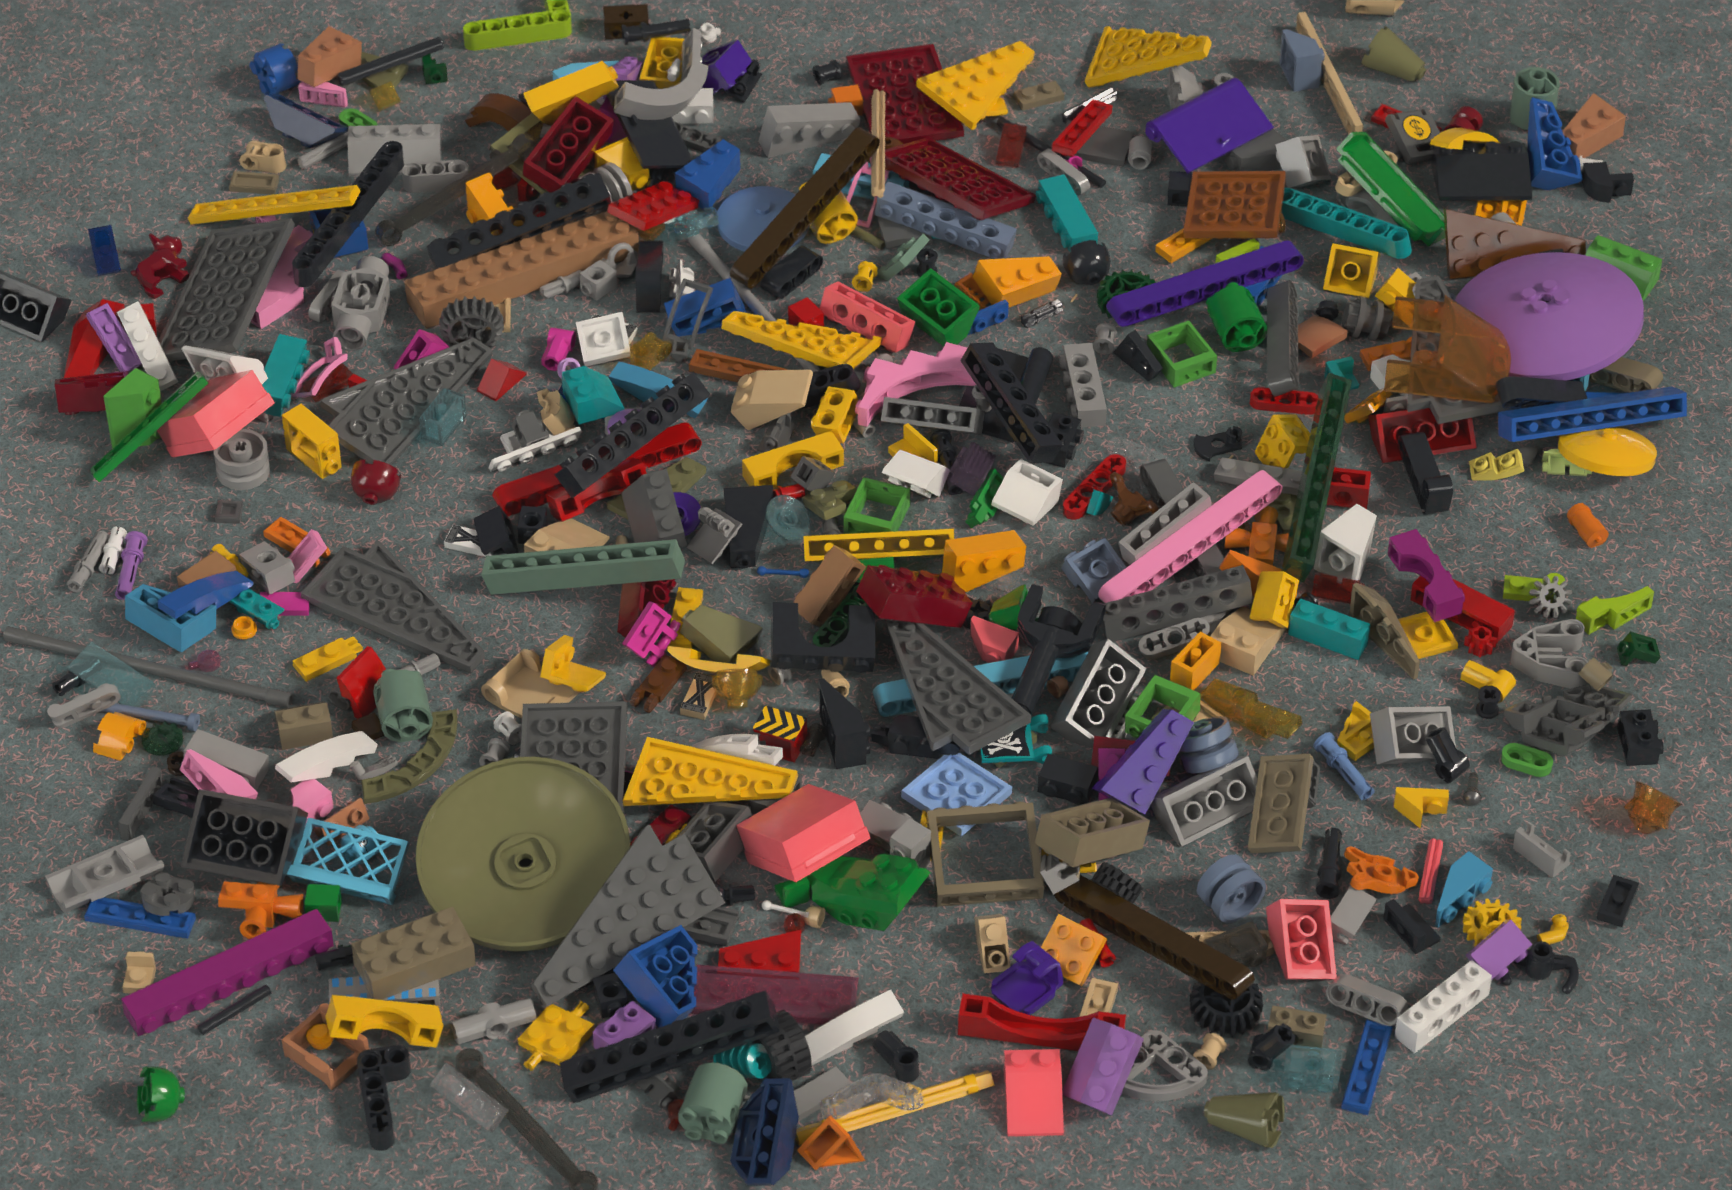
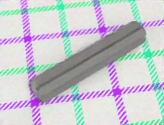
M348 132L327 141L299 157L297 160L299 166L307 169L348 146Z

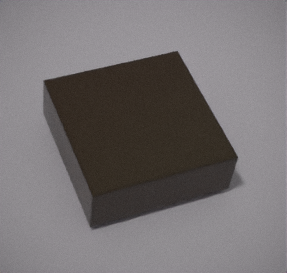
M375 713L352 721V729L355 732L362 731L372 740L385 736L381 728L380 719Z

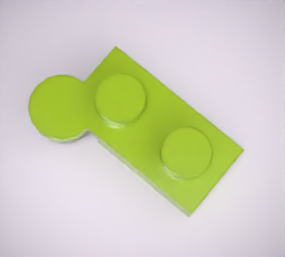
M1559 573L1547 575L1550 583L1554 576H1558V585L1565 581V578ZM1505 575L1503 599L1530 601L1536 597L1530 595L1529 591L1531 589L1538 590L1534 583L1540 581L1543 584V579ZM1549 591L1545 599L1553 603L1554 593L1551 595V591Z

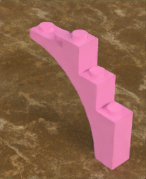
M275 215L255 217L256 224L278 220ZM300 225L293 228L251 320V323L259 329L266 327L304 302V288L294 283L292 261L313 233Z
M946 342L942 351L939 350L936 357L911 350L907 358L902 359L900 365L875 358L870 367L867 366L864 373V380L866 381L864 397L862 400H858L856 404L855 414H858V425L865 427L869 425L875 415L882 410L884 397L898 399L912 392L936 386H975L976 383L960 361L967 348Z

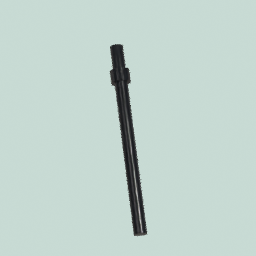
M1003 117L997 120V125L1009 131V135L1014 138L1022 139L1041 152L1046 149L1052 150L1051 146L1026 132L1025 128L1018 123L1013 124ZM1055 152L1056 154H1058V155H1059L1060 157H1062L1063 159L1069 160V158H1068L1067 156H1064V155H1062L1061 153ZM1077 166L1078 170L1087 177L1088 181L1100 188L1105 186L1106 180L1083 166Z

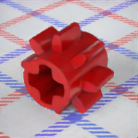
M1478 626L1474 629L1470 628L1464 640V646L1469 647L1468 653L1479 657L1486 654L1491 655L1497 642V638L1492 637L1493 630H1489L1484 626Z

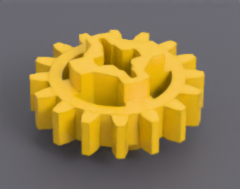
M1487 898L1485 899V904L1476 901L1475 907L1469 906L1467 908V913H1464L1463 933H1467L1468 941L1475 940L1474 946H1476L1505 920L1511 919L1521 930L1522 919L1517 917V909L1509 910V903L1502 906L1499 899L1495 903H1491Z

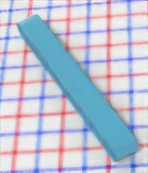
M1088 652L1071 658H1056L1047 681L1055 676H1063L1068 682H1073ZM1030 655L976 665L974 667L1006 694L1014 693L1013 691L1016 689ZM905 679L885 682L873 689L872 693L881 716L887 717L914 712V709L917 711Z

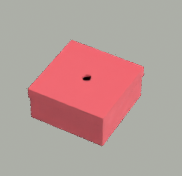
M253 370L210 378L208 384L165 422L157 432L167 446L166 449L171 457L212 451L275 402L270 394L265 391Z
M811 784L803 786L736 825L749 864L794 882L801 880L871 839L867 827L863 824L855 800Z

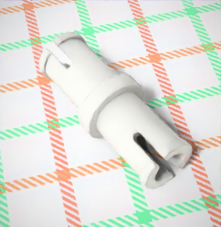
M117 526L111 529L108 543L103 547L104 555L99 565V570L106 574L108 567L110 568L108 574H113L118 558L121 557L122 546L127 531L122 527L119 528L118 534H116Z

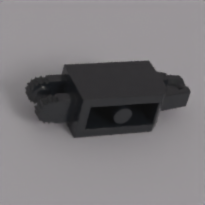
M896 716L892 723L886 725L875 724L871 732L872 742L889 746V753L940 759L942 754H951L953 756L960 752V747L953 741L933 751L930 748L920 718L917 716Z

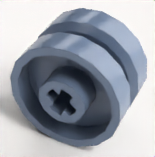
M1210 717L1194 722L1179 750L1184 752L1180 758L1186 772L1202 773L1211 771L1237 758L1239 751L1235 740L1228 738L1232 730L1226 717Z
M1234 854L1225 856L1212 864L1202 875L1196 892L1198 897L1206 906L1212 909L1220 921L1227 924L1234 923L1247 916L1258 906L1265 895L1266 884L1255 871L1251 870L1250 865L1241 856Z

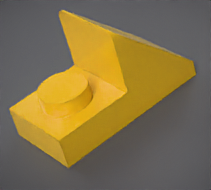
M1396 787L1394 808L1421 828L1423 813L1433 815L1439 813L1447 814L1449 790Z

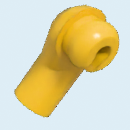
M1563 914L1554 915L1551 919L1553 924L1550 931L1537 934V941L1546 942L1551 945L1564 940L1569 928L1566 916Z

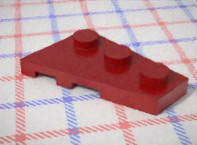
M801 930L720 948L718 976L799 977Z

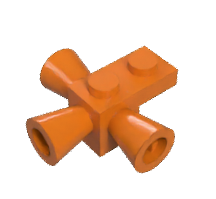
M1266 506L1254 515L1255 522H1252L1251 532L1236 528L1225 537L1224 549L1249 547V557L1273 566L1275 549L1299 557L1302 532L1277 534V524L1275 523L1279 515L1278 511L1272 506Z
M224 881L218 897V905L224 908L245 909L246 917L239 929L245 938L252 939L265 933L266 927L273 928L277 914L293 919L302 916L304 895L277 896V890L280 887L277 885L262 882L249 884Z

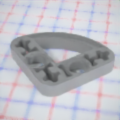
M1151 1030L1141 1036L1144 1040L1137 1055L1142 1057L1143 1061L1133 1064L1122 1094L1146 1101L1179 1099L1201 1089L1207 1082L1208 1071L1204 1064L1166 1034L1158 1030ZM1150 1042H1152V1043L1160 1042V1045L1153 1044V1045L1150 1047ZM1171 1056H1178L1182 1061L1178 1064H1173L1167 1059ZM1153 1062H1157L1176 1077L1179 1082L1165 1085H1150L1139 1083L1132 1079Z

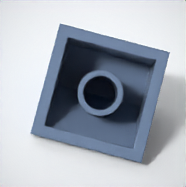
M1288 29L1282 30L1279 64L1293 92L1318 88L1320 79L1323 78L1321 63L1325 58L1323 49L1319 48L1316 40Z

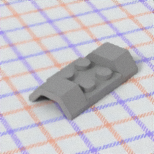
M141 835L45 876V879L56 903L63 913H66L89 903L90 900L93 902L104 898L111 893L162 872L164 863L162 860L157 861L145 837Z

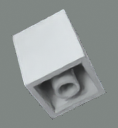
M1356 504L1321 530L1314 569L1352 592L1353 584L1360 582L1370 553L1377 515Z

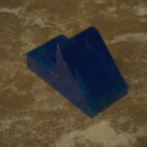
M107 225L88 229L97 275L121 272L112 226Z

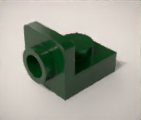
M431 54L421 57L426 85L448 82L446 63L436 64V59H431Z
M1629 632L1617 646V653L1623 666H1627L1633 658L1654 664L1661 658L1656 639L1634 632Z

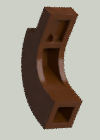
M491 93L486 94L469 110L470 115L464 121L469 127L483 122H494L510 131L528 117L532 111L526 105L510 96ZM540 121L518 138L516 143L523 145L534 141L542 131V122Z

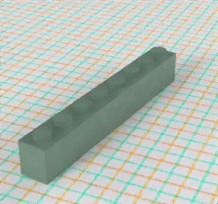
M674 539L486 556L481 575L490 594L495 595L681 579L685 559L677 540Z

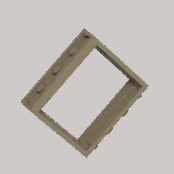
M1018 801L1007 805L992 803L980 807L966 805L954 809L940 807L927 811L926 824L927 828L931 830V865L937 907L1043 899L1044 881L1040 873L1041 859L1039 846L1035 844L1037 829L1033 803ZM1026 820L1033 878L944 885L937 827Z

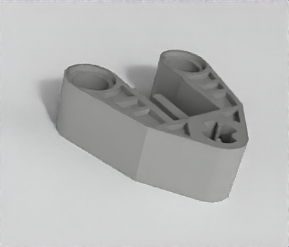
M1568 619L1532 628L1513 642L1511 665L1536 681L1570 689L1586 685L1587 682L1578 673L1588 661L1578 656L1562 655V652H1575L1581 648L1585 628L1583 623L1576 619Z

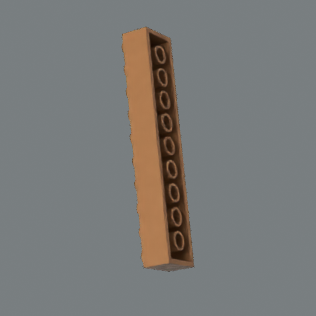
M605 211L404 280L407 303L427 329L439 325V318H441L443 308L447 307L448 302L454 303L456 298L463 300L464 296L468 299H472L475 296L478 300L485 298L486 303L492 301L493 305L504 302V299H513L539 290L540 287L556 281L559 276L564 277L578 270L584 271L597 261H602L603 258L607 259L611 248L618 243H628L633 250L638 252V232L633 225ZM627 249L618 251L614 257V262L617 263L625 260L629 251Z

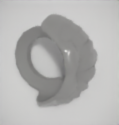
M618 243L611 248L608 258H603L602 261L616 270L618 278H628L637 266L638 252L633 250L628 243ZM622 249H627L629 252L626 259L616 265L614 262L616 253Z

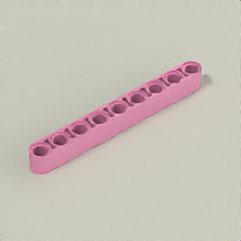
M1264 470L1255 473L1106 582L1099 590L1098 597L1104 603L1155 589L1276 500L1282 492V485Z

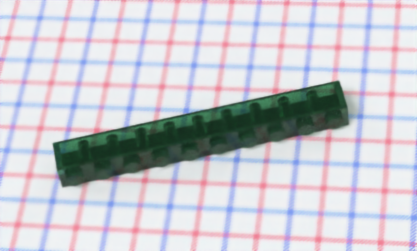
M1332 373L1327 375L1319 390L1281 571L1288 573L1303 583L1312 570L1316 558L1352 380Z

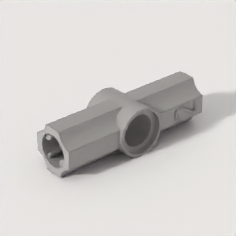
M529 998L500 1006L498 1003H488L481 1007L477 1014L451 1021V1029L458 1045L485 1036L489 1039L498 1038L497 1036L499 1038L505 1036L511 1028L533 1022L536 1019L534 1005Z

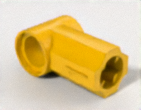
M1471 660L1466 663L1460 680L1479 689L1484 686L1498 688L1501 692V699L1498 703L1502 702L1516 685L1515 677L1507 670L1501 669L1495 672Z

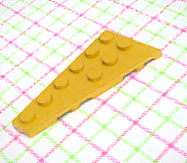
M733 311L724 318L721 329L729 331L733 335H740L751 339L755 343L767 345L774 350L786 352L795 358H802L813 362L817 366L826 368L840 364H849L854 369L881 345L882 339L879 336H873L872 339L861 338L860 333L856 332L845 335L839 334L834 328L800 322L798 326L786 324L787 320L783 319L765 321L761 315Z
M647 737L625 793L623 805L636 806L784 798L793 792L798 778V771Z

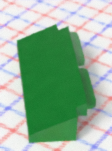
M1351 132L1336 148L1341 154L1338 159L1340 164L1400 227L1407 229L1409 236L1414 242L1422 239L1429 247L1445 239L1444 214L1366 132Z

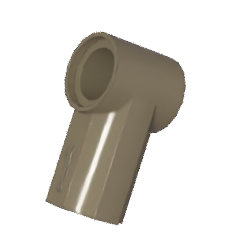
M1593 657L1578 674L1598 692L1613 678V668L1607 662L1600 663Z

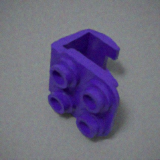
M1033 941L1026 943L1012 955V958L1017 962L998 975L992 981L991 986L993 996L1002 1004L1028 1015L1033 1014L1055 997L1056 990L1063 985L1060 963Z

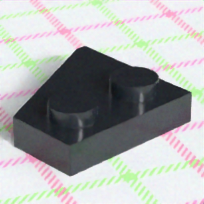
M1136 330L1130 332L1113 352L1147 381L1154 379L1163 369Z

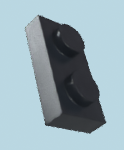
M1613 875L1598 910L1597 920L1623 927L1637 893L1639 883Z

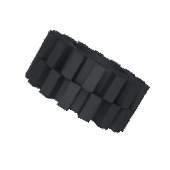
M1107 862L1101 864L1091 879L1096 884L1133 904L1143 890V887L1136 880Z

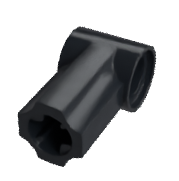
M1446 727L1438 728L1426 735L1425 740L1437 761L1435 771L1439 778H1444L1443 781L1451 783L1469 769L1470 762L1467 756L1456 749Z
M1283 1023L1275 1025L1265 1034L1256 1035L1251 1045L1248 1064L1255 1069L1260 1067V1070H1269L1272 1067L1273 1060L1294 1044L1295 1035L1291 1027Z
M884 1030L879 1033L873 1041V1048L895 1070V1076L899 1081L904 1083L915 1081L919 1077V1056L917 1050L906 1046L893 1031Z

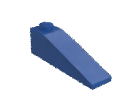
M1533 97L1530 100L1527 142L1531 186L1544 190H1553L1581 182L1582 173L1579 158L1577 155H1573L1569 147L1572 143L1569 137L1565 138L1561 130L1563 124L1553 103Z

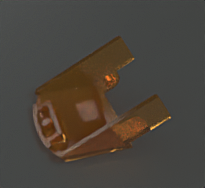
M1446 295L1444 302L1406 297L1395 298L1392 327L1440 333L1438 351H1417L1413 355L1412 362L1387 360L1384 390L1485 403L1494 402L1498 394L1495 383L1502 378L1509 377L1511 366L1509 345L1500 329Z

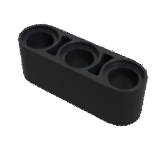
M800 246L764 275L761 287L776 297L783 299L820 270L823 264V257L805 246Z
M840 364L813 372L806 403L802 408L820 404V399L825 395L828 386L854 390L856 393L861 386V382L852 366Z

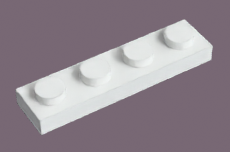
M137 301L118 311L117 314L146 373L158 379L160 391L178 383L179 381L141 304Z

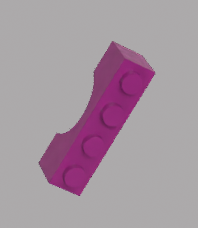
M1417 529L1389 537L1387 555L1398 571L1419 574L1429 582V585L1424 590L1423 606L1433 621L1437 622L1461 614L1463 602L1465 601L1464 593L1461 588L1456 586L1450 572L1444 569L1438 555L1432 552L1426 538L1422 537Z

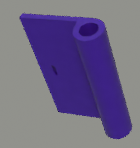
M1232 78L1148 121L1145 133L1154 142L1164 140L1187 174L1273 130L1274 127L1242 82L1237 78Z

